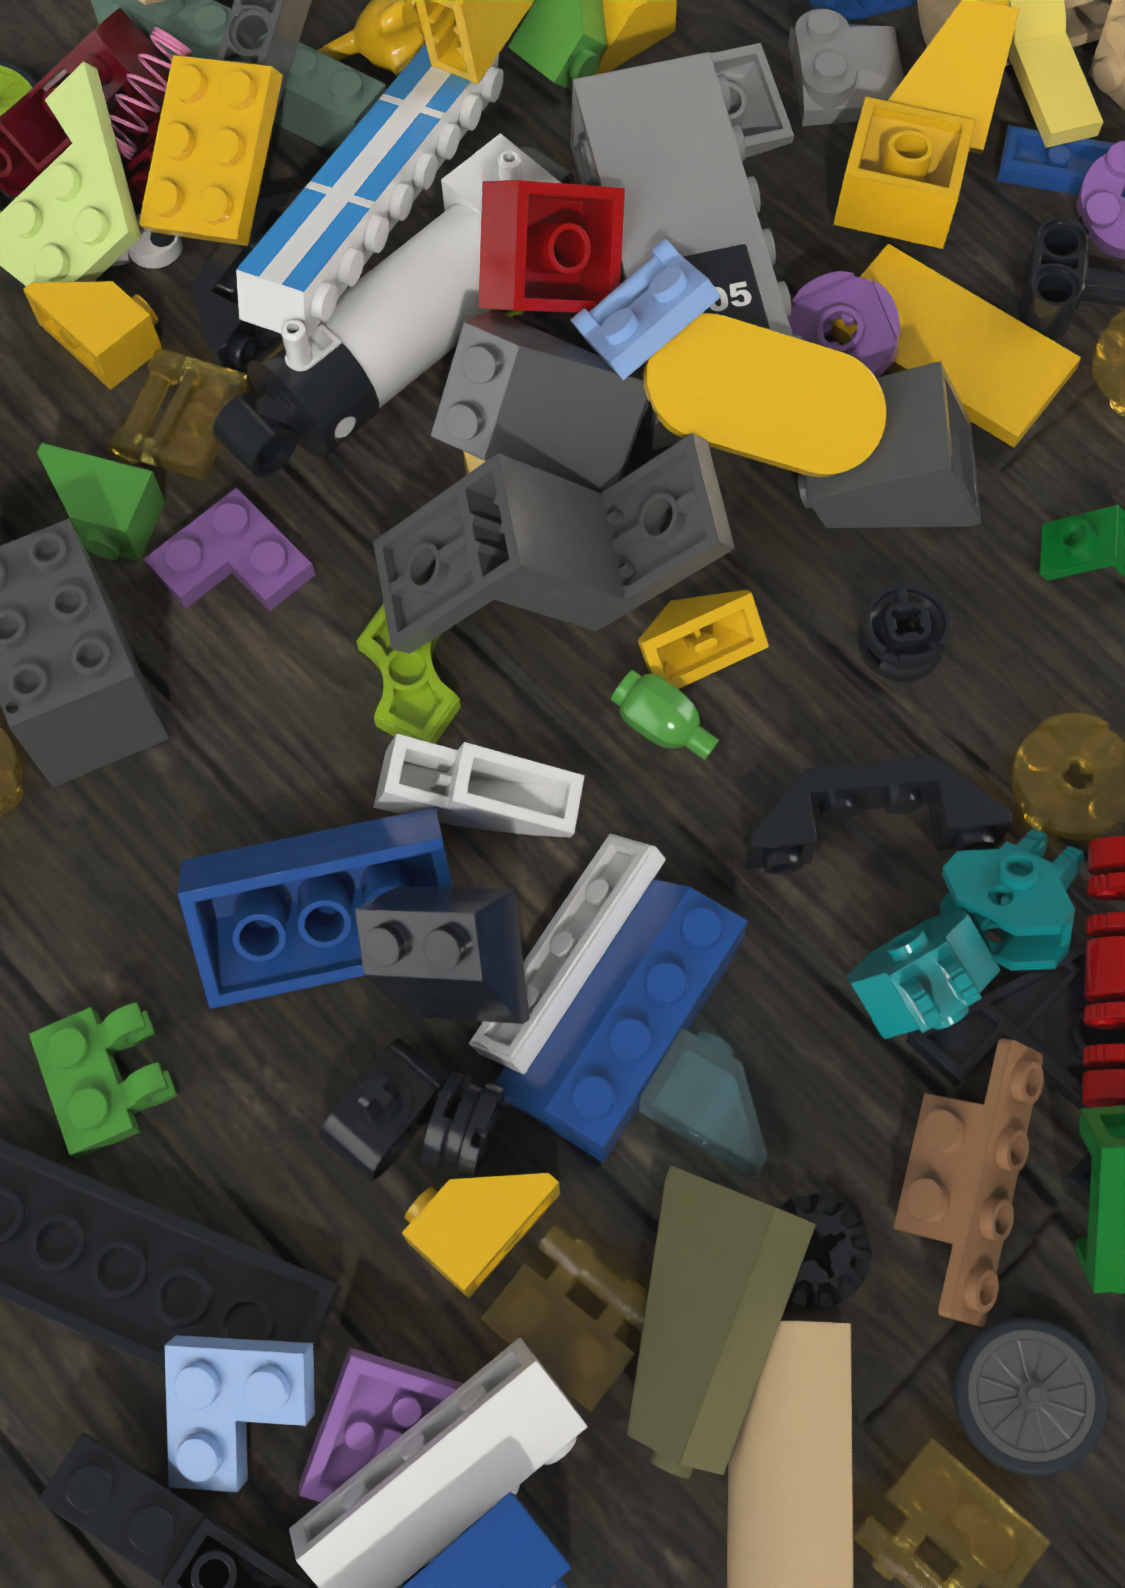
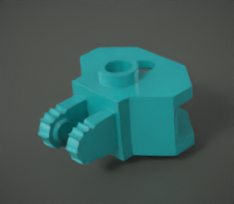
M1031 829L1029 833L1027 832V835L1017 845L1006 841L1000 849L957 851L943 866L942 876L949 892L940 902L941 914L962 908L970 916L996 963L1011 971L1056 969L1069 953L1075 907L1066 890L1077 877L1085 857L1083 851L1067 846L1053 863L1043 859L1042 857L1045 854L1049 840H1047V834L1036 829ZM994 930L995 934L1005 941H991L985 934Z
M960 908L926 919L913 928L899 934L891 941L870 952L846 978L872 1018V1022L883 1039H887L915 1030H920L924 1033L931 1028L936 1030L944 1029L957 1023L968 1013V1006L982 998L979 993L1001 970L970 916Z

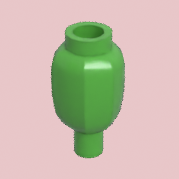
M631 670L619 684L610 699L620 706L621 719L629 727L663 748L675 749L686 746L703 760H706L719 742V739L699 726V713L695 705L680 690L658 675L645 674L641 676L634 670Z

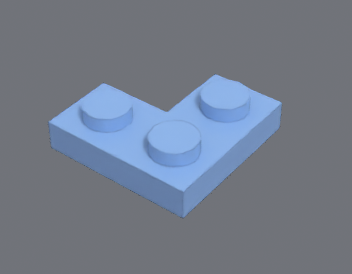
M176 1335L165 1345L169 1487L238 1492L248 1480L246 1422L306 1426L315 1415L313 1343Z

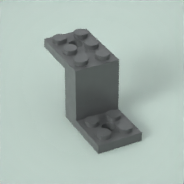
M693 433L602 493L497 453L373 541L391 649L408 654L414 652L493 600L597 632L735 549L708 441ZM672 507L673 514L671 523L668 526V528L663 533H661L660 527L665 521L667 509Z

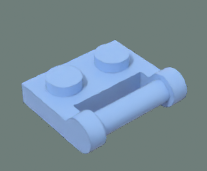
M665 238L650 250L653 255L652 258L589 312L583 308L570 319L588 344L622 380H625L721 297L710 280L682 257Z

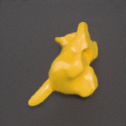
M371 0L356 19L353 30L331 41L317 51L337 61L356 53H361L376 68L392 71L398 77L425 45V38L415 0Z

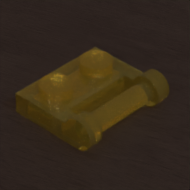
M158 349L154 352L148 364L150 375L123 428L114 430L107 443V449L113 456L127 463L136 464L141 461L204 481L222 446L213 436L215 419L230 400L248 392L250 385L246 373L182 354ZM181 382L154 436H146L170 386Z

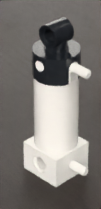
M501 133L441 179L445 212L361 277L353 287L347 288L337 300L329 320L321 321L309 338L307 337L305 325L299 320H289L283 324L281 328L282 337L247 364L248 376L259 398L255 394L245 393L230 400L215 419L213 436L256 477L261 478L270 476L280 470L294 453L297 444L316 457L322 458L328 455L377 415L379 408L458 344L464 321L491 310H501L478 308L483 181L527 180L561 182Z

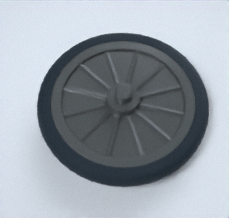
M1012 1318L997 1322L974 1337L964 1350L956 1368L953 1392L959 1422L975 1448L997 1466L1012 1473L1031 1477L1058 1474L1082 1461L1099 1440L1107 1414V1395L1101 1371L1087 1348L1075 1336L1060 1326L1034 1318Z

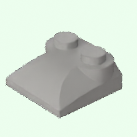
M814 9L803 14L798 19L796 27H790L788 45L802 126L859 122L865 96L888 101L904 79L895 27L848 24L841 14L833 10Z
M761 43L711 53L717 75L724 74L728 81L731 97V107L728 115L731 125H739L742 129L746 150L745 158L793 143L794 133Z

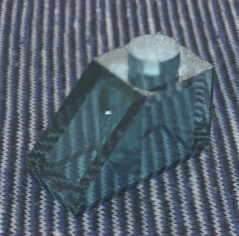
M682 1028L640 1096L639 1112L756 1182L763 1170L768 1155L742 1062L732 1057L734 1054L733 1048L719 1037L706 1031H699L696 1036Z

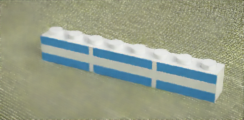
M425 43L236 269L240 320L281 333V328L285 322L299 320L305 325L308 338L321 321L329 320L337 300L348 286L353 287L358 282L365 263L374 252H381L387 241L388 234L399 220L404 221L407 218L415 198L422 189L427 190L430 188L436 171L445 159L450 160L453 158L459 141L465 133L476 128L481 113L488 103H494L498 99L504 79L503 70L498 68L499 54L480 83L476 84L432 66Z

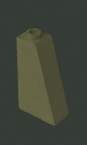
M671 1165L664 1185L627 1436L653 1450L649 1460L653 1465L676 1476L690 1479L694 1468L724 1475L816 1224Z

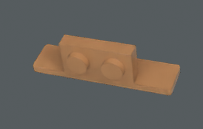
M1001 1038L998 1041L984 1105L924 1093L893 1229L953 1245L938 1313L940 1316L980 1327L985 1325L988 1311L993 1307L997 1299L999 1290L997 1269L1003 1241L1009 1236L1013 1226L1014 1210L1012 1200L1018 1173L1025 1165L1029 1153L1027 1131L1033 1104L1039 1098L1044 1083L1042 1070L1043 1055L1015 1040Z

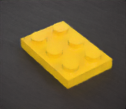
M173 55L139 226L154 233L248 246L283 74L273 66Z

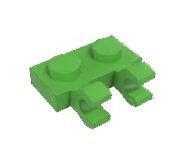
M137 1002L113 1011L103 1022L99 1013L92 1007H89L29 1033L69 1155L77 1160L140 1133L134 1114L178 1096L170 1072L168 1070L162 1071L159 1062L138 1069L130 1074L124 1082L122 1081L113 1054L140 1045L156 1037L148 1012H141Z

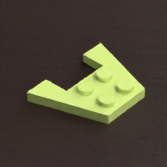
M83 61L45 99L72 144L2 212L0 210V266L26 287L32 282H94L141 238L98 70Z

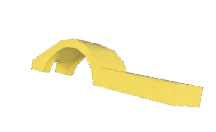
M1010 0L1009 7L1020 8L1010 45L1009 59L1045 148L1098 136L1104 121L1066 33L1064 0Z

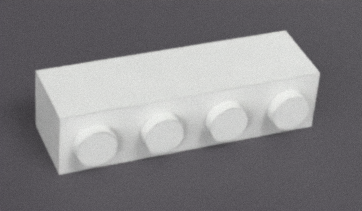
M519 1337L290 1527L289 1531L295 1559L318 1588H402L403 1583L426 1563L433 1561L459 1538L466 1529L494 1507L509 1492L516 1495L520 1484L543 1464H553L563 1458L574 1446L577 1435L588 1426L566 1394L522 1338Z

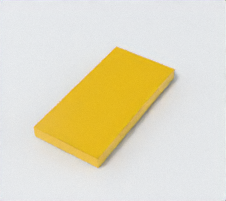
M890 244L882 250L860 276V278H865L870 282L873 279L881 284L893 298L898 311L901 326L898 355L895 362L886 370L893 374L941 361L971 422L1015 448L1076 371L1081 360L1080 356ZM838 319L831 323L833 332L830 336L843 344H847L851 341V334L856 332L858 327L856 324L846 326L842 319Z

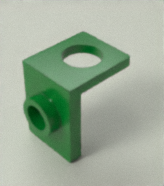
M1119 505L1043 524L1040 575L1046 581L1113 566L1125 578V511Z

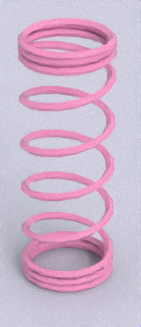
M154 27L152 34H150V39L169 60L172 61V56L158 42L180 56L191 57L193 55L192 50L159 27ZM140 53L138 54L140 62L165 87L141 76L127 74L129 83L154 107L123 94H115L117 102L142 127L110 114L109 116L110 119L135 130L148 132L147 125L121 99L152 112H160V108L154 100L131 78L166 92L167 82L143 58L152 60L167 68H170L171 64L151 55ZM111 122L113 129L127 142L125 143L115 137L119 153L129 160L133 159L132 156L135 155L134 152H137V147Z

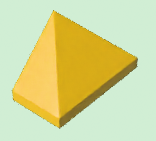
M748 590L671 600L638 639L649 674L660 676L677 689L769 647L752 592Z

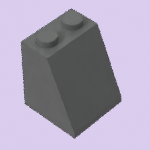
M941 361L876 378L885 397L886 423L879 444L864 462L853 469L830 477H811L803 474L798 476V488L803 505L806 509L813 508L826 528L967 527L981 524L972 422Z

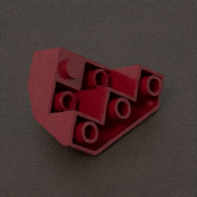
M121 7L90 32L26 95L0 116V188L5 194L20 195L72 144L45 99L83 61L98 70L109 114L142 127L117 102L115 94H123L154 107L129 83L126 75L135 74L165 87L140 62L138 54L145 53L160 60L162 58ZM143 58L153 70L168 82L169 73L165 66ZM131 78L160 108V112L156 113L121 99L147 125L148 132L135 130L110 119L137 147V152H134L135 155L132 156L133 159L131 160L120 154L135 215L137 216L141 214L165 92ZM113 129L115 137H117V138H119L120 140H122L123 142L127 143V142Z

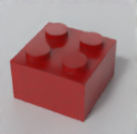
M527 180L483 181L478 308L578 313L583 308L589 312L620 285L625 188Z

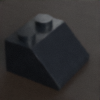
M398 886L355 909L364 975L408 1017L524 1024L530 1019L514 889Z

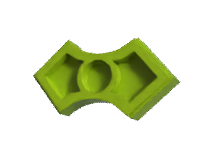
M384 603L356 641L359 651L374 662L383 677V695L375 711V725L394 737L396 734H401L436 744L461 708L460 698L441 682L433 667L434 649L440 635L410 654L391 649Z

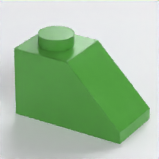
M535 0L508 48L552 82L572 91L573 79L596 74L600 64V57L607 47L602 0Z
M41 443L37 454L85 548L104 559L114 560L120 556L140 562L165 505L164 497L153 471Z

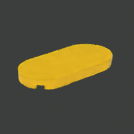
M702 313L651 356L644 366L643 387L648 402H651L653 410L658 414L657 418L670 432L683 439L693 433L706 439L709 447L803 475L830 477L853 469L873 453L884 432L886 403L883 391L874 374L858 359L834 349L727 316Z

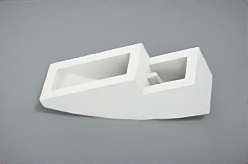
M396 734L385 752L373 808L404 814L436 807L440 823L496 832L570 838L575 832L585 775L466 742L458 750Z

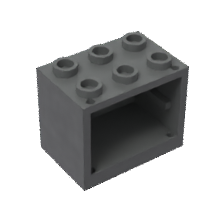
M70 518L0 546V705L9 728L52 788L169 739L108 592ZM18 706L19 709L16 712L10 713L13 707Z

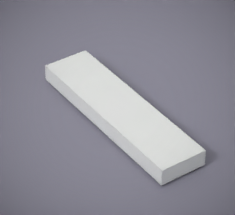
M611 833L608 835L523 962L530 1019L524 1024L483 1021L469 1042V1045L481 1056L525 1075L665 862V857L655 846Z

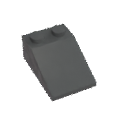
M491 310L463 323L431 436L485 461L499 453L581 486L603 492L621 480L644 416L648 399L643 387V375L634 371L625 380H622L602 357L498 311Z

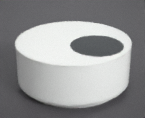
M138 214V215L136 216V219H137V222H138V226H139V220H140V215H141V214ZM139 226L141 238L128 249L131 259L139 266L150 269L162 268L171 264L179 257L183 248V239L181 236L150 232Z

